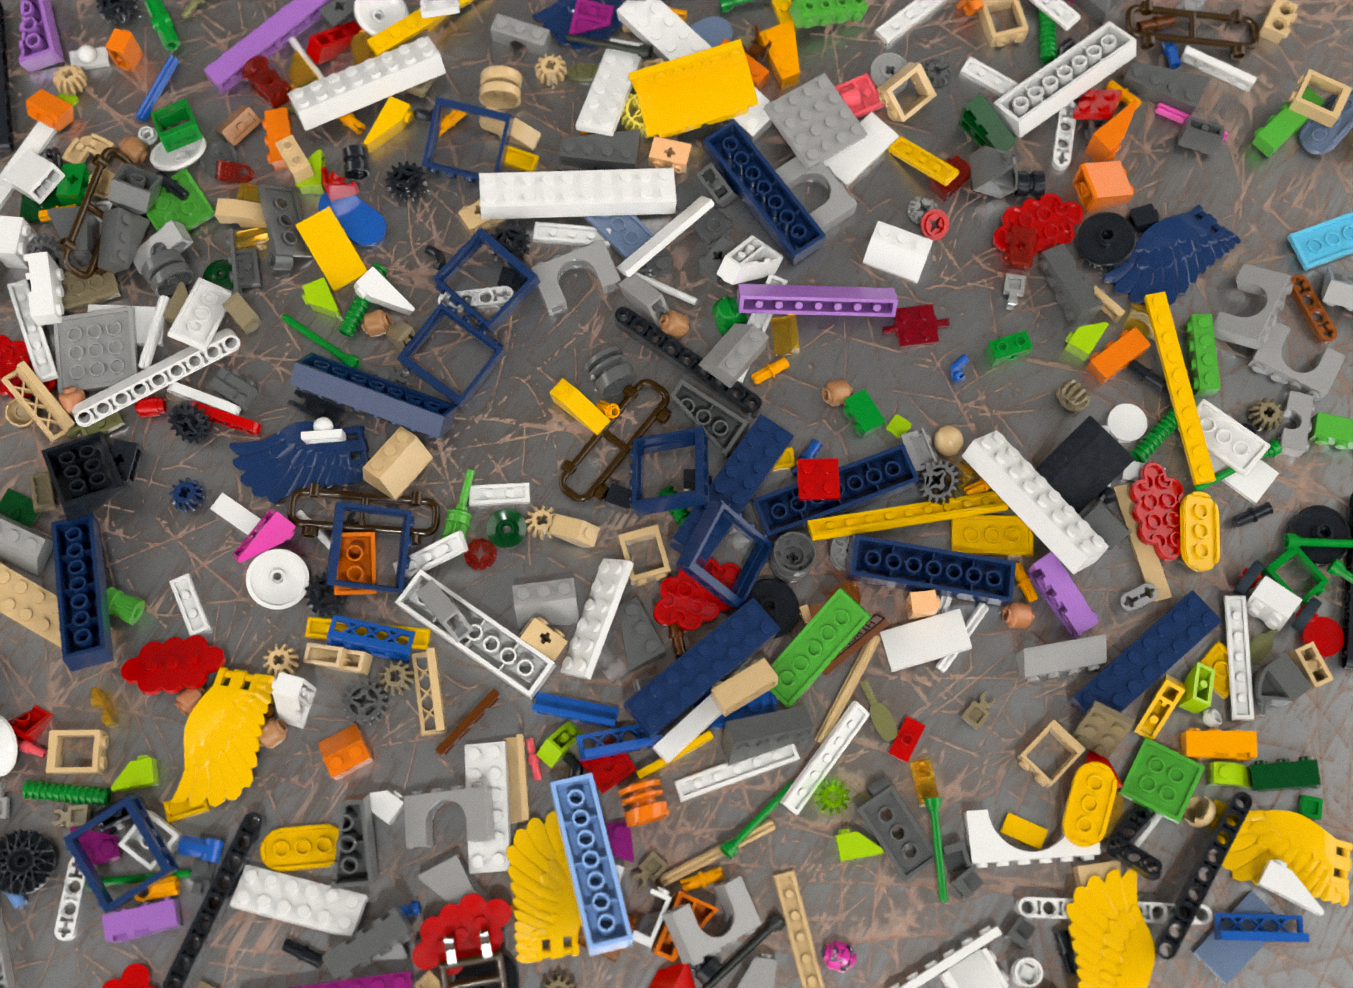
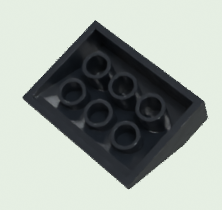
M1090 415L1035 470L1079 514L1135 458Z
M102 431L41 451L68 522L90 515L125 488Z

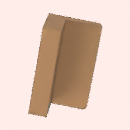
M241 105L215 131L222 134L234 147L261 120L249 106Z

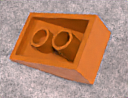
M1136 100L1093 133L1085 152L1095 162H1109L1116 158L1115 154L1121 149L1120 144L1124 139L1138 104Z
M375 532L342 533L336 580L376 584ZM334 587V595L376 594V591Z

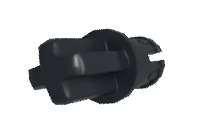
M162 171L156 173L163 177L162 187L165 188L167 193H172L181 201L188 199L189 192L180 186L177 180H172Z
M1133 360L1128 367L1131 372L1143 379L1142 382L1146 381L1158 391L1166 384V380L1155 374L1152 368L1151 370L1137 360Z
M1269 502L1254 508L1249 507L1247 511L1233 516L1232 522L1238 528L1250 522L1256 523L1258 519L1273 514V507Z
M1064 930L1054 933L1060 951L1058 954L1063 957L1068 975L1077 974L1076 970L1079 968L1075 962L1074 949L1070 942L1068 931Z
M286 939L282 945V950L298 958L299 962L304 961L317 969L324 962L323 955L309 949L308 945L303 946L291 939Z

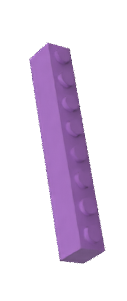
M293 0L288 5L283 6L274 16L269 17L261 26L252 30L247 37L239 40L229 51H225L220 58L211 62L204 69L206 76L224 94L288 44L290 38L297 37L320 19L319 10L333 0Z
M738 284L736 302L739 313L895 317L898 298L894 288Z

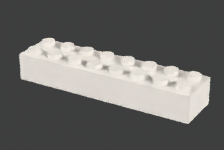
M1109 21L993 102L994 111L1008 130L1021 138L1136 57V39Z
M426 36L418 38L412 43L401 45L390 52H384L375 58L367 59L358 65L350 66L341 72L330 74L319 81H313L302 88H296L287 94L304 130L307 131L445 74L446 70L440 53L430 38Z
M996 430L972 441L962 457L1073 574L1095 563L1108 549L1109 546L1104 542L1103 538L1075 512V509L1047 483L1046 479L1019 454V451L1001 433Z
M421 569L395 602L400 609L530 700H533L556 668L555 662ZM431 579L458 608L474 629L458 643L416 594Z

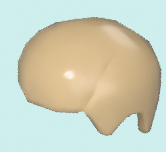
M107 169L103 170L94 196L101 199L108 198L111 180L115 174ZM92 172V174L89 176L88 185H89V182H90L91 177H92V175H93V172Z
M16 398L6 405L5 417L13 426L21 428L33 424L34 420ZM24 398L26 402L33 403L30 399Z
M941 427L933 435L934 448L944 456L956 455L963 448V435L956 427Z
M1194 795L1191 797L1182 818L1193 827H1205L1214 819L1216 806L1208 797L1200 798Z

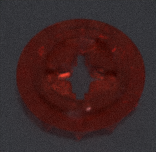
M263 55L249 59L242 69V77L250 82H254L255 79L259 80L268 71V59Z
M483 538L473 539L472 542L467 544L468 551L464 552V558L469 567L475 570H486L494 564L497 551L490 540ZM481 546L486 555H482L479 562L478 556L474 555V553L478 552Z

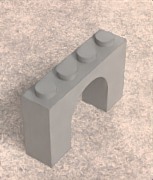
M796 156L775 170L790 190L805 181L818 182L827 189L829 193L828 201L810 213L824 233L855 213L857 206L855 198L845 191L843 183L840 180L837 181L833 176L831 168L825 166L823 162L807 171Z
M604 240L599 242L593 241L586 247L581 249L575 248L568 254L554 256L552 260L538 262L531 267V271L538 276L541 282L537 288L549 316L567 309L565 297L559 286V280L562 274L570 268L584 267L593 272L603 295L620 288L618 284L621 282V279Z
M1243 264L1236 278L1238 290L1259 295L1266 299L1267 304L1261 312L1250 317H1239L1219 312L1213 324L1214 337L1260 350L1262 344H1265L1268 340L1270 328L1276 324L1278 312L1284 308L1285 298L1287 295H1290L1293 283H1291L1289 274Z
M1276 321L1275 326L1269 330L1267 342L1262 344L1260 350H1254L1247 366L1257 373L1269 376L1275 382L1287 385L1293 391L1314 396V401L1320 402L1327 396L1346 355L1327 347L1320 354L1312 371L1306 373L1296 372L1285 364L1281 354L1282 346L1291 328Z
M484 783L471 784V788L464 789V786H453L450 791L436 788L431 789V793L424 794V791H413L411 796H403L407 849L434 847L433 819L437 810L448 802L458 803L465 812L467 841L495 840L492 788L484 786Z
M741 876L730 877L714 886L724 910V923L721 930L713 937L701 930L690 904L678 905L662 914L683 964L691 963L694 966L703 962L704 956L708 954L712 956L722 951V946H730L739 941L738 937L754 933L756 931L755 928L762 924Z

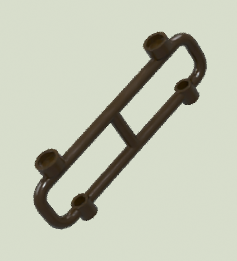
M1144 0L1141 2V5L1129 7L1125 15L1127 32L1133 38L1140 39V47L1143 50L1154 49L1156 41L1231 49V58L1240 60L1247 56L1246 51L1255 49L1260 40L1257 22L1251 17L1243 16L1242 10H1233L1230 15L1153 6L1152 0ZM1140 12L1144 16L1158 14L1186 17L1189 22V37L1137 31L1133 26V14ZM1196 19L1231 22L1232 25L1247 24L1251 28L1252 41L1244 43L1197 38Z
M107 147L103 149L101 154H96L92 158L91 163L96 166L68 238L63 237L58 244L63 249L61 254L63 267L80 279H89L94 273L103 275L106 270L98 268L101 234L85 272L72 265L69 261V256L76 248L75 241L87 210L103 220V211L93 205L91 200L102 172L109 164L107 160L109 155L115 156L124 164L127 163L133 166L130 158L114 147ZM112 204L111 209L117 208Z
M643 379L636 383L634 387L629 384L623 392L626 397L618 405L620 409L619 415L616 418L610 419V423L598 436L594 434L572 462L566 460L562 464L561 470L563 473L559 478L558 485L566 496L577 503L588 502L593 497L599 501L604 500L609 491V487L604 483L627 457L630 450L633 449V439L643 437L655 421L662 425L668 422L672 415V412L667 409L670 395L656 381ZM644 387H650L662 396V401L626 444L608 430L628 405L638 397L640 391ZM604 437L621 451L587 493L579 495L567 486L566 481L576 472L578 466L600 439Z
M310 483L309 488H299L293 491L289 497L287 508L288 520L295 526L302 528L301 536L306 538H317L319 529L332 530L333 522L298 519L295 515L297 499L301 496L360 500L362 505H369V501L410 504L412 506H429L432 509L431 526L427 529L410 528L409 536L412 537V546H420L422 537L433 535L438 530L440 523V507L438 503L433 499L423 497L424 493L418 491L411 492V496H400L394 501L386 494L321 489L320 484ZM360 513L359 524L343 523L342 531L401 535L402 527L368 525V514Z

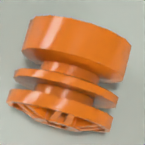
M660 779L638 781L618 791L619 797L629 796V798L621 801V805L632 806V809L624 813L628 828L644 825L670 816L667 802H656V798L663 795L664 791H653V789L662 785Z

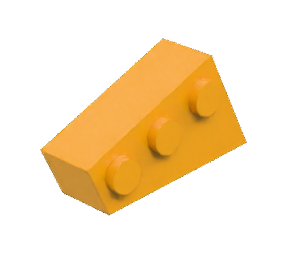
M792 19L759 32V45L763 47V52L768 42H772L766 55V61L781 90L796 85L799 81L800 70L794 22Z
M1187 728V731L1180 734L1181 755L1189 759L1245 762L1258 757L1257 731H1221V729L1200 731V728Z

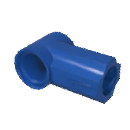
M182 835L178 842L177 853L197 857L203 861L219 863L224 841Z

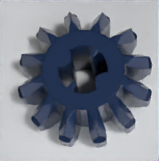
M186 478L185 482H183L181 479H178L179 485L173 484L172 488L174 491L169 492V495L173 497L170 499V503L175 505L177 510L182 509L185 513L189 511V508L192 511H196L195 505L202 506L199 500L205 498V495L202 493L204 488L199 486L197 480L192 481L190 478Z

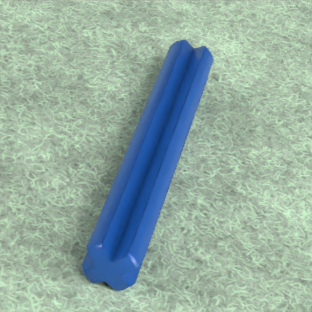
M170 55L135 114L136 119L145 122L179 63L176 57Z

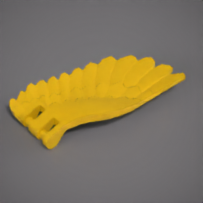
M227 667L219 668L213 686L200 699L187 719L184 728L185 769L178 789L172 799L173 803L178 804L189 799V807H197L208 799L209 805L216 807L223 804L226 799L235 801L241 795L243 787H251L254 780L252 769L257 766L256 752L260 749L258 737L262 736L261 725L265 724L264 714L268 713V704H271L273 700L272 683L275 678L274 676L254 673L253 675L248 674V671L238 669L232 671L228 670ZM226 678L230 679L228 686L223 685ZM246 682H250L248 690L243 689Z
M1216 799L1213 803L1216 806L1217 816L1210 823L1212 829L1226 805ZM1249 810L1221 866L1226 870L1232 871V879L1239 882L1251 880L1255 886H1259L1257 882L1267 861L1278 859L1287 864L1286 868L1293 871L1313 898L1320 897L1323 902L1330 900L1332 904L1340 902L1341 906H1345L1349 900V880H1347L1348 872L1351 871L1352 859L1350 858V851H1353V844L1337 840L1315 822L1295 812ZM1227 817V822L1234 826L1233 819ZM1217 835L1218 841L1225 844V839L1221 835ZM1336 847L1341 849V856L1336 855ZM1334 869L1339 871L1338 877L1333 876Z
M552 811L546 816L544 823L540 818H532L528 822L526 829L516 830L513 837V845L507 846L506 857L511 864L507 872L513 881L510 887L515 895L512 901L517 908L513 912L514 917L518 920L514 924L517 931L514 934V939L517 942L515 949L518 952L516 960L520 963L543 961V958L549 957L550 959L564 958V955L570 954L571 956H579L578 932L581 920L556 813ZM570 937V946H564L563 938ZM543 940H549V949H542Z
M1118 869L1112 870L1106 875L1104 882L1100 876L1093 875L1087 881L1085 887H1076L1073 894V903H1067L1066 913L1072 923L1068 927L1070 935L1074 939L1072 947L1078 955L1075 957V962L1079 966V969L1076 970L1077 976L1081 979L1078 982V988H1147L1154 966L1155 948L1149 928L1138 906L1137 872L1131 869L1121 877Z

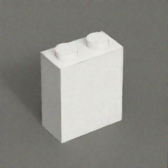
M27 149L5 174L3 179L15 190L41 204L66 175L52 162Z

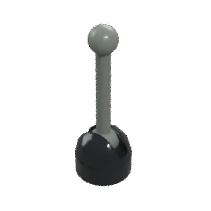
M1106 487L1099 494L1100 500L1083 512L1080 517L1084 518L1101 502L1105 504L1114 502L1117 499L1114 491L1110 487Z

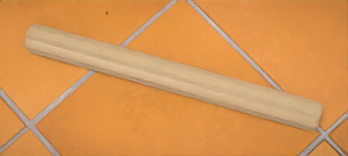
M878 635L874 636L863 646L815 737L817 743L822 744L840 719L881 640Z
M772 819L759 824L738 847L741 848L775 830L776 827ZM720 845L661 875L659 879L662 885L667 886L725 856L719 849Z

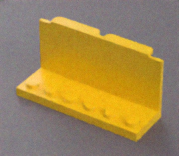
M741 39L628 73L629 79L637 93L648 138L659 135L660 138H667L700 128L705 123L711 125L745 115L749 112V107L759 105Z

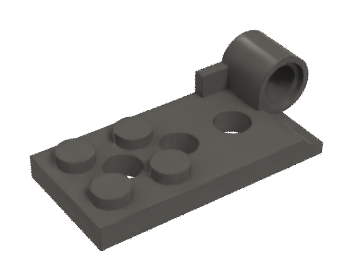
M260 184L257 189L269 236V241L266 243L268 250L266 257L267 267L269 270L290 271L293 267V257L310 258L312 256L310 249L296 227V224L303 221L296 187ZM277 201H279L284 206V208L280 207L277 204ZM281 219H284L288 225H285ZM285 236L290 237L291 240H292V243L289 242V241H287L286 238H285Z
M881 776L866 787L871 799L858 807L857 810L902 880L907 881L935 861L934 847L893 785L890 784L885 776ZM885 808L891 812V818L887 821L882 820L880 816L881 811ZM899 826L903 830V836L895 839L892 831L895 827ZM907 845H913L915 848V854L912 857H907L904 853Z

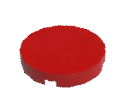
M1319 616L1312 625L1307 624L1303 629L1301 641L1303 646L1314 642L1321 657L1327 658L1341 650L1344 644V633L1336 621L1329 617Z

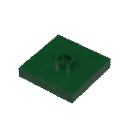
M58 185L41 204L22 194L20 217L24 218L27 223H52V221L41 222L38 212L56 208L57 205L62 207L56 196Z
M10 488L7 489L0 501V514L32 529L42 513L34 512L33 500Z

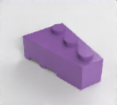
M171 896L158 899V903L150 904V902L136 905V908H122L114 913L101 915L106 942L120 943L183 926L179 900L171 899Z

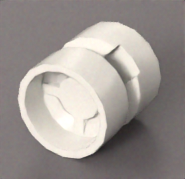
M1019 958L1013 961L1009 967V975L1016 985L1033 987L1041 982L1043 969L1040 963L1033 958Z

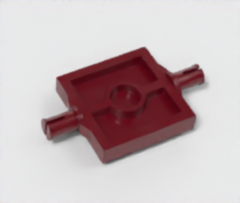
M933 304L897 308L894 325L883 326L882 331L883 335L895 333L899 349L939 343L938 327L950 326L949 318L937 320Z

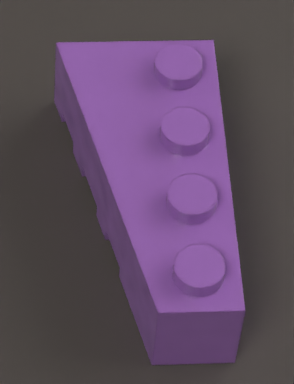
M21 0L20 14L22 15V23H20V31L22 36L19 41V48L21 49L19 63L31 73L65 61L51 1Z
M1052 551L1035 562L1027 570L1026 574L1032 579L1031 582L1074 640L1099 623L1097 614L1088 606L1064 566Z

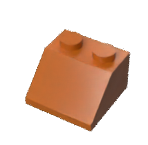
M356 723L318 743L323 761L331 777L336 781L375 761Z

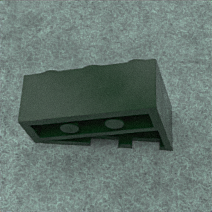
M981 92L964 105L958 125L981 148L988 146L1004 152H1012L1014 150L1017 140Z
M1312 756L1298 757L1299 761L1291 762L1289 758L1276 759V763L1268 764L1267 760L1254 761V765H1250L1254 792L1288 789L1301 790V788L1312 787L1313 789H1320L1321 781L1317 759L1312 760Z

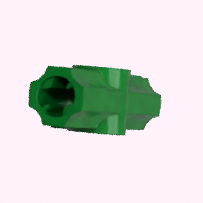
M162 0L144 1L151 16V23L157 35L159 34L165 50L174 51L178 49L181 43Z

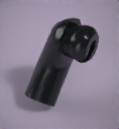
M1068 38L1059 45L1057 58L1075 45V41L1072 38Z
M416 108L413 115L418 121L430 123L434 108L430 111Z
M56 147L46 149V156L52 159V163L58 169L62 170L63 159L59 149Z
M428 244L424 253L433 257V268L440 271L446 265L445 255L441 250Z
M571 752L567 753L563 761L570 767L568 778L582 775L583 765Z

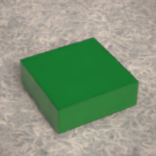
M1300 795L1298 814L1308 819L1321 820L1323 799Z

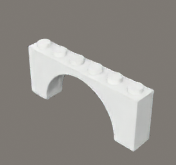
M973 810L963 813L967 853L971 864H975V868H986L988 863H996V867L1009 866V862L1017 861L1018 865L1031 864L1030 860H1039V864L1052 863V859L1060 858V862H1071L1073 857H1081L1082 861L1095 860L1094 856L1101 854L1099 842L1090 847H1079L1072 844L1065 837L1064 833L1056 843L1043 851L1029 852L1019 850L1006 843L997 834L990 821L988 810Z

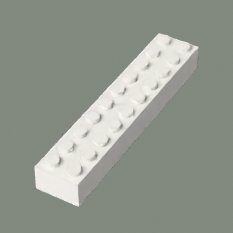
M627 0L617 9L618 20L643 43L653 45V52L664 61L712 48L661 0H646V2ZM756 88L755 91L759 105L749 107V112L745 115L727 120L730 123L735 119L753 143L773 124L763 109L770 101Z
M674 168L479 173L481 219L675 214L676 209Z

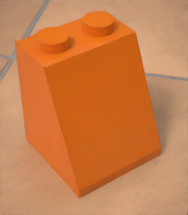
M1120 161L1081 164L1072 181L1085 215L1127 204L1134 195V188L1132 184H1129L1125 167H1122Z

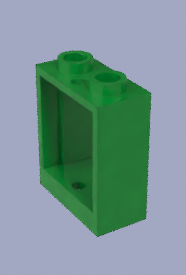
M186 98L151 112L158 136L167 153L203 139L195 115ZM188 118L190 119L186 123L164 131V128Z
M1296 548L1295 550L1283 552L1264 568L1261 576L1263 578L1268 576L1295 594L1275 572L1293 557L1317 583L1301 597L1302 601L1299 604L1301 608L1310 601L1309 598L1314 594L1316 597L1326 590L1324 586L1330 581L1300 548Z

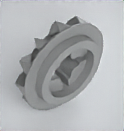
M926 195L923 197L917 196L910 201L907 211L909 218L914 223L919 224L922 221V215L925 214L923 211H919L921 206L928 208L926 213L928 210L938 209V204L934 202L933 198H927Z

